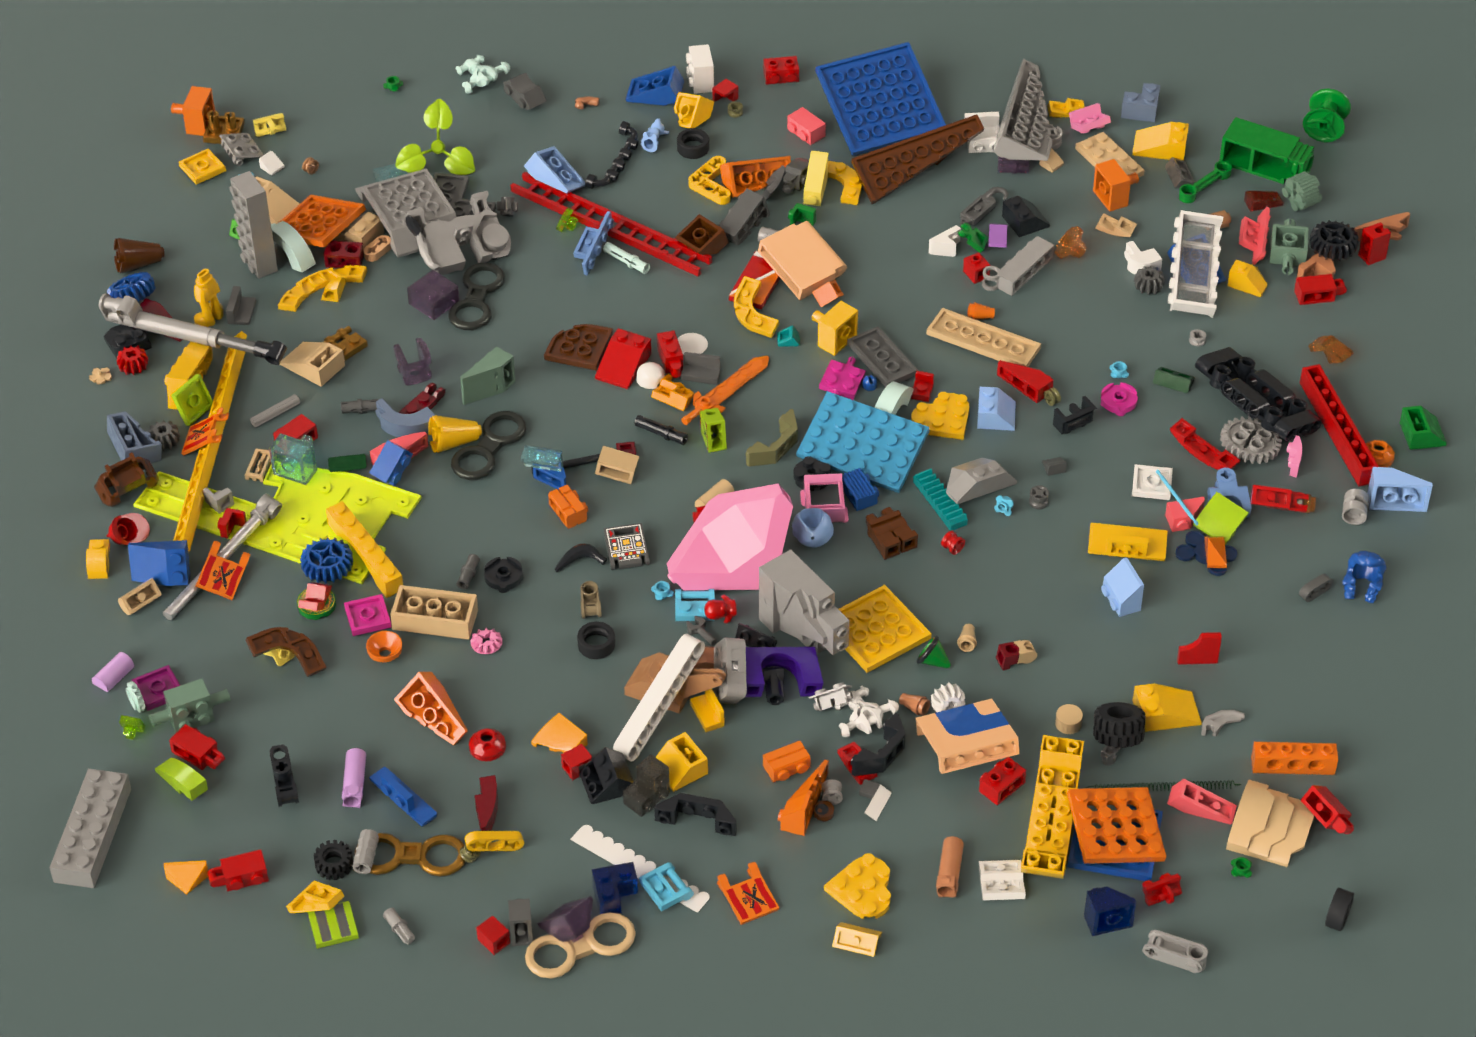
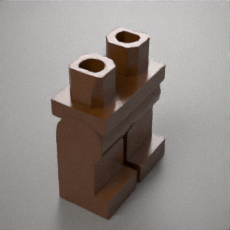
M887 507L881 511V517L877 518L873 513L866 516L867 534L884 560L899 555L900 551L904 553L917 548L918 534L915 530L910 529L899 510L893 511L891 507ZM909 541L910 544L905 546V542ZM893 548V551L888 552V549Z

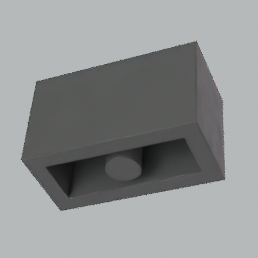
M530 899L508 900L512 946L530 945L533 941Z

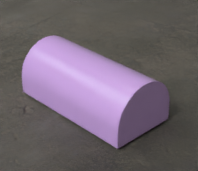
M119 652L92 678V683L102 690L109 692L134 668L132 659L127 654Z

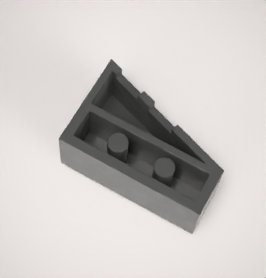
M747 188L744 193L740 194L736 204L729 209L728 215L719 223V227L724 229L729 242L740 245L751 234L750 230L754 226L758 227L761 224L759 221L763 217L768 218L770 216L764 196Z

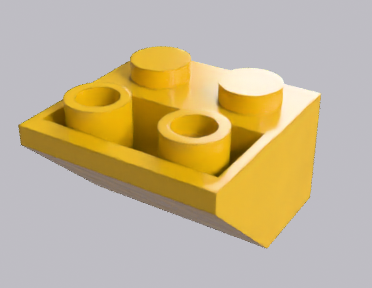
M686 732L670 739L651 762L653 768L673 792L708 774V758Z

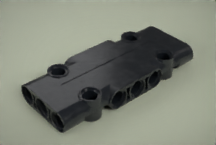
M1231 347L1202 355L1196 361L1195 368L1210 379L1209 383L1212 387L1221 389V393L1249 417L1261 420V426L1265 430L1274 431L1285 441L1294 440L1295 436L1303 437L1312 434L1321 427L1322 420L1310 410H1306L1307 403L1304 400L1296 398L1295 394L1266 370L1256 371L1254 369L1256 363L1253 359L1242 357Z

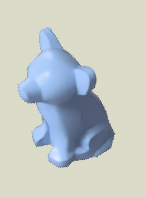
M659 118L648 128V132L643 133L641 140L642 148L650 153L657 150L659 135L669 134V131L664 130V125Z

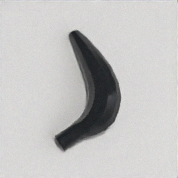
M578 544L565 553L556 565L555 571L559 572L570 563L583 557H591L602 565L606 563L607 558L590 544Z

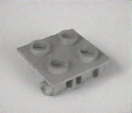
M249 133L219 135L222 139L221 146L237 166L243 164L244 158H256L264 155Z

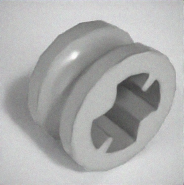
M1195 329L1190 332L1189 342L1192 345L1202 346L1205 344L1206 333L1204 331Z

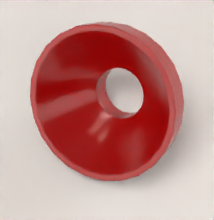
M481 729L475 732L469 741L471 755L480 761L496 760L503 755L506 749L504 736L495 729ZM484 735L493 737L490 741L481 740V737Z

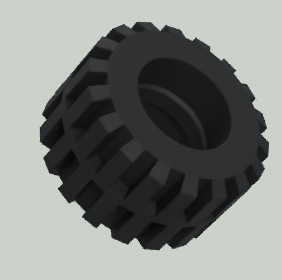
M1111 702L1102 704L1094 712L1093 736L1099 743L1106 746L1126 748L1138 745L1144 740L1145 712L1143 709L1130 703Z

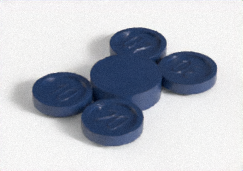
M1199 531L1188 532L1185 538L1187 544L1179 545L1176 548V557L1181 561H1190L1195 556L1198 562L1207 564L1205 536ZM1225 545L1227 562H1232L1237 558V550L1233 546ZM1208 568V571L1212 575L1221 576L1227 572V568Z

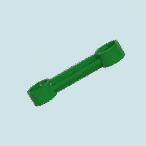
M1218 161L1215 163L1214 170L1193 185H1182L1179 191V200L1183 203H1193L1196 200L1197 193L1218 179L1226 180L1230 178L1232 171L1231 163Z

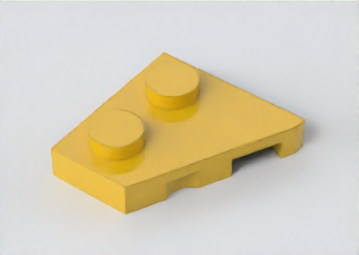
M313 881L286 907L289 913L330 910L344 897V894L340 889Z

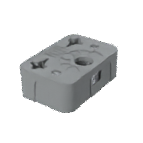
M723 638L714 647V669H721L726 674L722 685L714 687V693L722 704H737L746 696L745 639Z

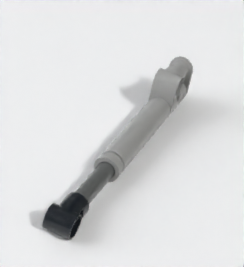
M104 293L99 300V309L106 321L215 348L224 346L253 353L254 356L264 358L273 365H279L287 351L286 345L279 341L267 343L258 340L254 342L225 335L222 330L144 312L138 301L131 296L112 298L109 294Z

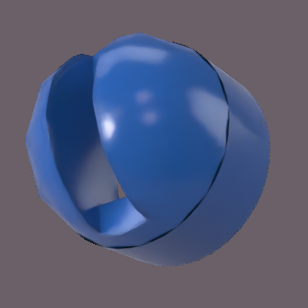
M873 375L865 376L862 387L867 391L875 390L877 388L876 377Z

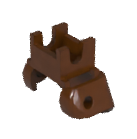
M131 452L129 453L130 457L111 466L105 465L106 472L100 475L94 486L102 502L107 506L114 507L121 503L119 496L146 484L148 490L158 484L159 477L148 459L139 456L135 458ZM144 469H145V472H146V474H147V476H148V477H146V478H145V474H144V472H143ZM111 486H114L117 491L113 496L108 489Z

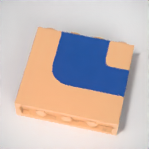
M993 699L916 718L917 735L926 736L938 755L939 770L942 774L1019 754L1018 736Z

